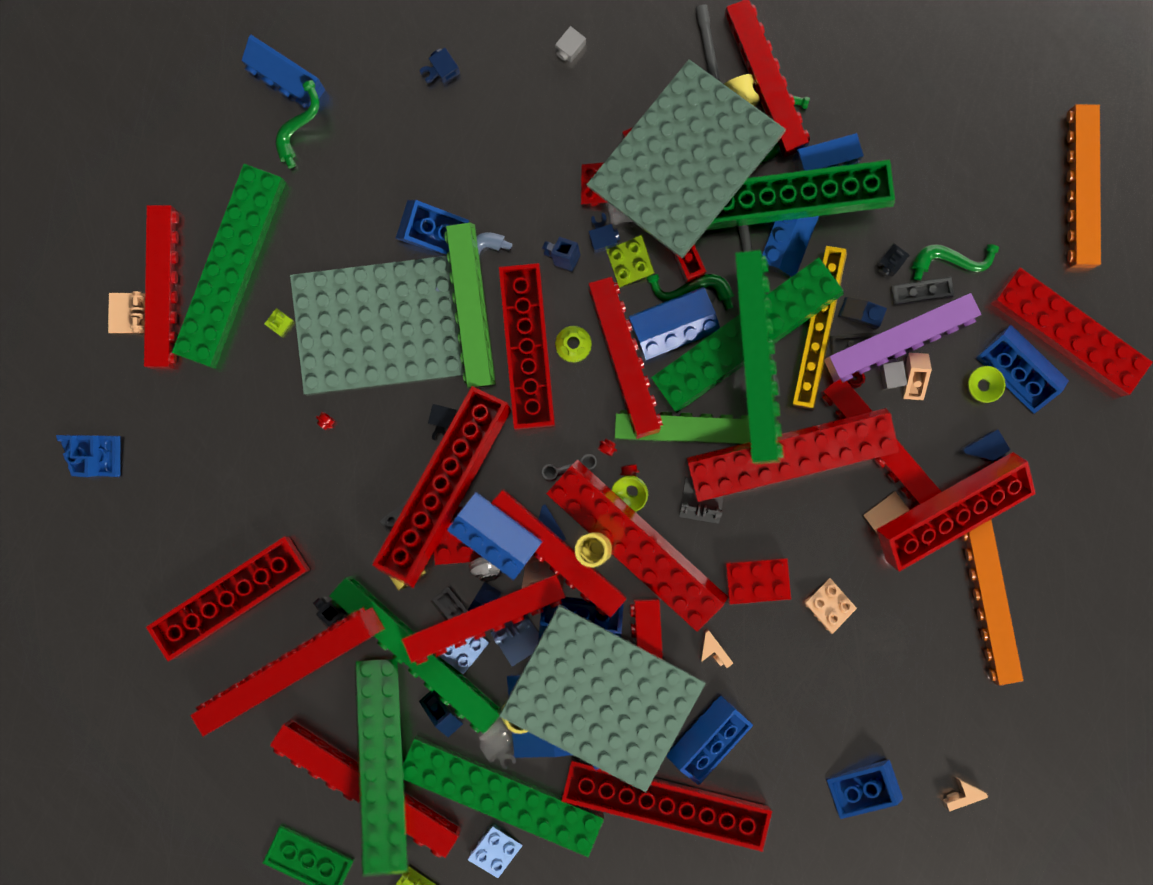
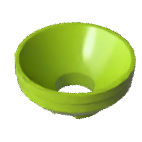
M566 327L556 337V351L567 362L582 361L591 351L592 342L590 335L581 327ZM571 337L578 338L580 342L579 346L575 349L570 348L567 344L568 339Z
M982 366L972 372L967 385L970 395L975 400L990 403L998 400L1003 395L1006 384L1003 374L998 369L991 366ZM983 379L989 383L987 391H981L978 388L980 380Z
M624 476L618 479L612 487V491L635 512L645 506L648 499V489L645 483L638 477ZM635 486L638 489V494L636 496L630 495L627 487Z

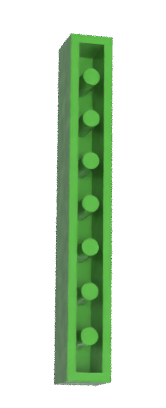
M463 223L446 226L445 241L449 244L447 258L452 267L450 280L454 284L453 301L457 305L455 319L460 328L458 341L462 344L463 350L460 357L462 364L465 366L463 380L467 384V388L496 385L475 224Z
M620 410V414L615 415L614 439L744 444L751 442L749 416L742 415L741 419H733V415H721V418H713V414H701V417H692L693 413H680V416H672V412H660L663 423L660 426V432L639 439L635 437L627 410Z

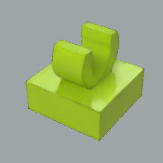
M276 308L264 324L282 337L293 323V320Z

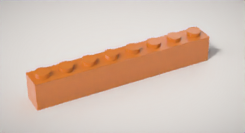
M1076 104L1067 113V123H1069L1067 162L1070 163V170L1067 173V181L1070 182V190L1067 193V201L1070 202V210L1067 214V220L1070 222V230L1067 234L1070 250L1068 251L1067 259L1070 262V268H1095L1101 265L1100 105Z
M989 520L964 534L962 539L966 541L967 549H965V556L967 561H970L971 569H969V576L971 581H974L975 589H973V596L975 601H978L979 606L977 616L979 621H982L983 626L981 636L983 641H986L987 646L985 656L987 661H990L991 666L989 676L991 681H994V684L1000 686L1022 682L1023 676L992 520Z

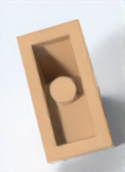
M708 629L705 630L700 654L701 662L715 652L716 655L713 658L721 667L724 664L726 668L730 667L734 663Z
M956 778L961 793H950L942 801L944 807L948 811H952L986 799L988 795L984 791Z

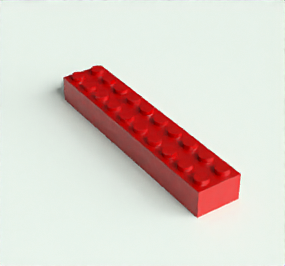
M473 386L470 388L372 565L378 571L414 588L510 414L511 409L507 402Z
M884 408L782 434V437H778L779 444L783 445L784 458H780V463L756 465L752 463L751 442L688 457L687 461L698 502L897 453L899 449L891 413Z
M578 459L546 493L588 533L599 532L604 534L611 543V554L697 632L725 604L728 596Z
M363 607L215 695L208 701L195 707L197 711L190 716L203 737L385 628L373 607L365 610Z
M292 719L283 724L270 744L274 748L273 751L281 757L285 755L290 758V762L296 767L307 769L308 774L313 778H321L330 789L340 790L349 801L355 800L359 803L358 762ZM404 792L406 833L413 837L412 840L416 844L429 847L431 849L430 852L435 856L446 858L458 839L462 828Z
M571 757L562 794V802L763 852L772 810L769 806L657 778L652 780L648 790L644 792L601 769L595 770L592 764L573 757Z

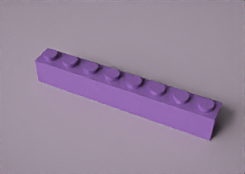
M969 293L826 358L824 362L833 381L841 379L843 383L853 378L852 374L859 371L860 374L871 370L870 366L875 363L877 366L889 362L888 358L893 355L896 359L906 354V349L912 348V350H916L924 346L923 342L928 339L931 343L942 338L940 334L947 332L949 335L959 330V325L964 324L967 327L975 323V318L982 314L972 294Z

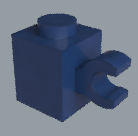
M446 48L442 50L437 49L430 55L431 57L428 59L432 67L424 66L419 70L421 75L425 72L430 73V76L425 79L426 83H431L435 77L439 76L444 84L460 73L459 67Z
M601 213L603 219L601 222H596L595 217H591V222L595 229L590 230L588 235L594 254L618 245L617 241L620 240L617 228L613 229L612 224L604 226L607 220L605 213Z
M562 237L558 238L556 244L545 241L542 247L545 250L544 255L552 257L555 266L573 271L581 256L578 243Z

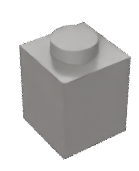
M570 26L555 44L557 56L564 61L567 59L569 62H572L586 45V38Z
M897 358L889 359V362L880 366L884 390L907 385L903 361L897 362Z

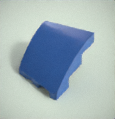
M56 435L57 441L61 442L65 453H63V456L68 463L71 476H120V436Z

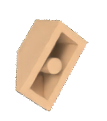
M908 353L905 365L907 385L904 386L903 390L904 399L924 400L932 370L929 354Z

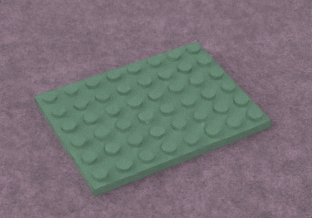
M688 60L587 183V187L683 259L783 136L786 129L694 62Z
M447 256L290 275L304 395L463 376L464 366L460 357L462 349L458 341L459 324L456 323L455 319L457 307L453 301L454 284L450 280L452 267L448 262Z
M559 605L502 708L499 717L646 792L706 683Z

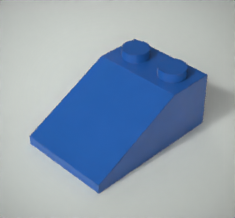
M407 200L395 239L447 255L449 244L445 241L446 226L469 223V220L418 200Z
M890 759L827 779L840 819L896 806L903 800Z

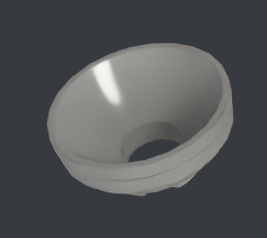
M483 557L475 559L469 564L471 574L479 578L480 581L496 580L502 573L501 570Z

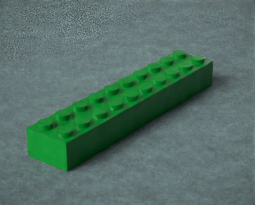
M890 160L748 178L706 230L893 207L895 194Z
M243 164L174 345L173 354L216 369L286 182L282 177Z
M761 250L737 252L735 255L752 463L755 465L780 463V458H784L783 445L779 444L778 437H782V427L780 423H777V416H780V404L775 402V395H779L778 383L773 378V375H777V366L775 360H772V354H775V343L773 339H770V334L774 333L773 321L768 317V313H772L770 297H767V292H770V282L768 276H765V272H769L768 260L766 256L762 255Z
M820 258L814 260L767 294L772 305V313H768V317L773 321L774 333L770 334V339H773L774 343L844 295L843 289ZM740 314L651 377L675 412L678 413L744 366Z
M345 577L329 595L332 598L331 603L338 609L343 608L347 612L346 616L363 607L365 610L373 607L385 628L373 635L379 640L377 644L385 651L389 649L394 654L392 657L398 663H405L409 667V673L415 678L419 676L425 681L423 685L431 692L435 690L440 695L438 698L447 706L451 704L455 708L454 712L461 719L466 718L471 722L470 727L477 733L481 731L485 734L499 718L502 709L457 669L441 657H436L435 653L427 656L428 661L419 665H416V662L411 663L402 639L415 634V632L354 577Z
M395 659L356 661L354 673L362 876L404 874L408 870L398 663Z
M417 735L402 766L403 780L586 857H589L604 821V814L598 811L562 802V796Z

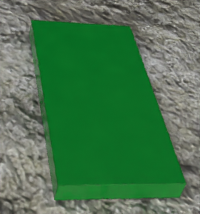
M281 824L263 860V864L307 885H343L354 858Z

